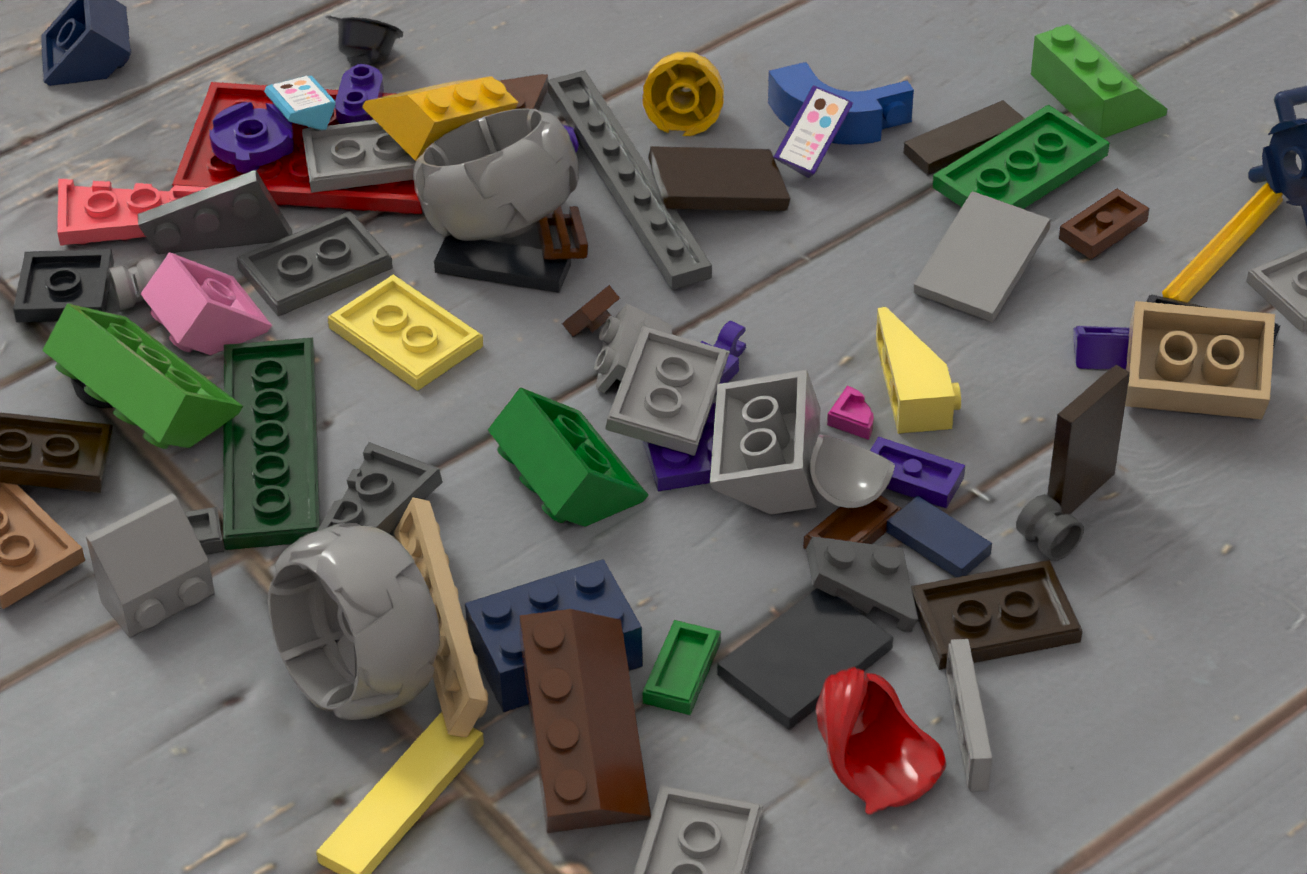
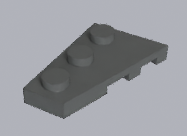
M256 170L138 214V226L157 254L272 243L292 235L291 227Z
M368 442L363 451L364 461L359 469H353L346 480L348 484L346 493L342 499L334 501L317 531L341 523H358L361 526L376 527L389 534L400 522L413 497L425 500L443 483L440 469Z

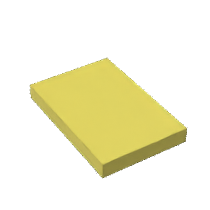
M394 274L328 316L329 329L417 391L483 347L482 334Z

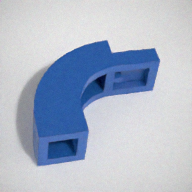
M807 62L769 71L768 104L776 116L788 127L792 124L813 85L853 102L832 143L854 145L881 141L883 129L912 122L914 89L908 81L865 91H844L830 87L820 81Z

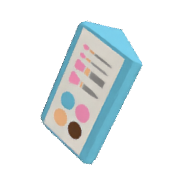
M303 76L266 86L264 92L288 121L322 131L327 129L336 102L313 76Z

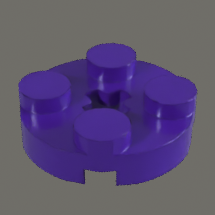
M252 102L230 106L215 116L213 119L214 128L212 131H209L213 153L220 160L235 165V169L241 173L257 170L261 165L276 161L294 151L292 122L288 121L274 104L266 103V109H253Z

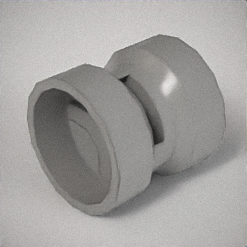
M153 258L141 260L135 267L126 268L123 265L109 268L114 295L120 311L133 308L136 302L145 300L141 292L157 271ZM130 275H133L135 287H136V290H137V294H136V295H135L134 286H133L132 279H131V276H130Z

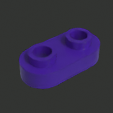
M358 64L343 74L335 101L336 118L339 124L374 120L362 107L365 101L383 96V77L377 68L367 64Z

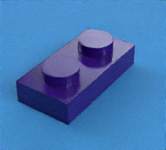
M879 436L870 451L885 457L895 465L886 489L913 498L919 496L931 504L946 509L964 479V464Z

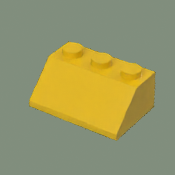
M489 76L447 82L367 100L362 108L417 161L433 142L448 132L476 119L503 111L514 110L518 101L506 90V87L500 81Z

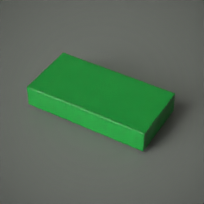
M674 620L642 691L643 704L691 715L721 644V631Z

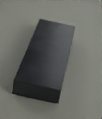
M452 235L445 237L434 260L435 273L557 293L560 292L571 266V259H544L543 251L539 248L489 240L462 241L454 238Z

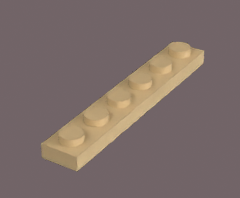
M413 497L394 531V536L414 559V563L426 582L436 608L440 630V646L433 663V680L447 732L449 735L467 738L477 719L482 718L486 712L488 692L483 686L478 669V657L472 648L468 634V623L463 617L458 599V589L454 586L449 568V558L443 548L440 527L435 520L431 503L428 500Z

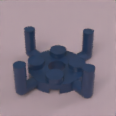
M1307 86L1280 91L1274 96L1279 123L1268 134L1272 135L1269 146L1263 147L1262 165L1252 167L1248 172V179L1252 183L1267 181L1275 194L1282 193L1289 199L1285 202L1290 205L1301 206L1307 227V119L1296 118L1293 107L1307 103ZM1296 154H1298L1301 159V170L1298 168L1296 163Z

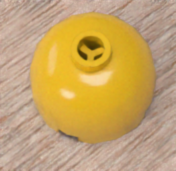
M675 52L663 57L651 68L643 86V107L648 118L660 130L669 133V130L685 131L682 136H693L706 131L717 121L724 104V83L718 69L706 57L694 52Z

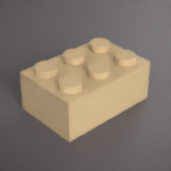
M1135 301L1129 328L1126 370L1130 372L1125 406L1262 420L1269 404L1271 393L1275 314Z

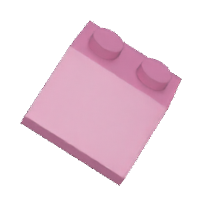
M170 252L141 292L142 297L152 309L150 311L151 316L166 327L170 333V341L185 352H191L194 349L208 355H213L223 351L224 345L243 343L267 333L272 327L271 323L233 276Z

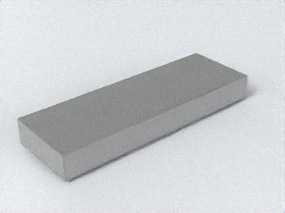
M969 639L951 640V643L948 644L946 677L967 788H970V792L989 791L992 754Z

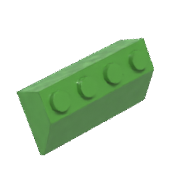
M67 303L42 350L57 362L55 368L59 372L83 382L86 385L84 391L88 395L99 401L111 404L115 408L113 414L117 418L128 424L139 426L145 431L143 438L162 449H168L169 445L185 448L192 447L237 416L243 408L239 402L124 316Z

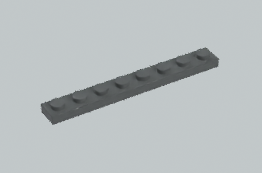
M583 70L548 79L549 95L569 127H573L579 143L671 289L711 279L712 264L676 209L665 208L654 175L587 72Z

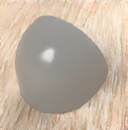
M818 435L809 463L811 480L818 493L827 501L845 508H858L877 499L885 491L895 467L893 462L879 454L826 435Z

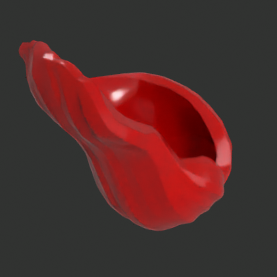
M856 667L841 670L826 678L816 704L818 730L826 743L829 762L835 775L849 791L865 802V813L872 815L888 807L905 806L927 793L941 777L947 766L945 754L940 744L909 718L891 684L879 675L865 673L862 669Z

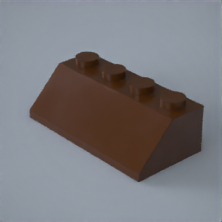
M574 609L520 615L519 636L547 833L650 820V805L621 620Z

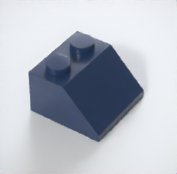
M72 0L41 35L43 82L49 86L102 80L107 79L116 68H122L131 55L127 7L116 0Z

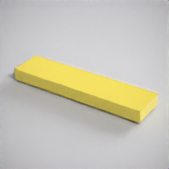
M441 712L316 851L318 863L338 874H371L484 745L483 732L472 728L467 738L449 735L443 713Z

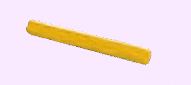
M1268 182L1264 184L1162 291L1163 297L1188 303L1283 202V194H1275Z

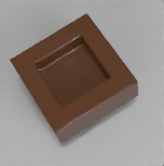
M608 285L566 319L562 325L572 337L585 327L593 333L605 323L609 316H612L607 309L617 302L620 297Z

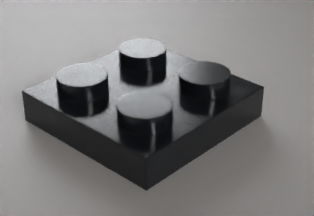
M112 249L25 252L13 307L16 323L58 321L67 303L106 312L111 283L109 268L114 266Z

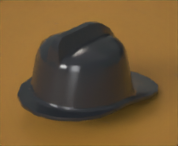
M327 15L325 17L338 23L339 50L347 56V60L353 66L358 64L371 66L374 63L386 61L395 40L403 37V31L399 28L378 20L359 17L338 18Z

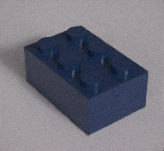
M604 559L465 603L468 634L473 651L478 657V663L503 713L529 704L519 636L520 615L574 609L620 619L628 669L631 671L643 667L642 626Z

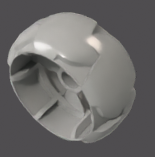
M514 109L471 121L433 142L416 161L413 170L414 188L426 219L441 235L446 237L452 235L454 238L462 241L483 240L498 236L501 238H512L531 230L537 221L554 212L567 200L577 187L579 164L570 136L556 116L536 109Z
M341 523L307 534L281 553L275 564L276 574L270 583L268 591L270 624L284 665L299 690L315 707L324 711H334L336 717L344 720L371 719L406 705L428 686L434 674L433 663L440 646L438 617L433 599L422 574L414 563L412 556L398 540L387 532L373 526H361L358 523Z

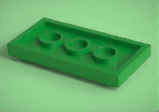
M1046 105L933 175L932 188L961 207L973 191L1024 209L1108 156L1110 142L1052 106Z

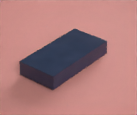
M919 496L887 520L886 532L954 577L966 576L991 555L992 542Z

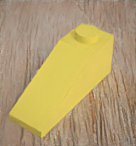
M887 307L877 308L876 345L897 433L952 429L954 410L961 409V392L958 382L951 383L947 364Z

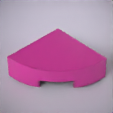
M847 385L828 412L827 425L869 440L873 431L874 415L869 405L865 402V396Z

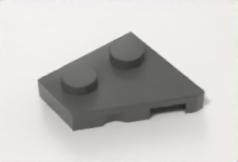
M812 536L806 552L812 585L832 596L842 597L852 606L866 613H869L872 607L875 606L899 618L897 628L912 632L918 621L903 548Z

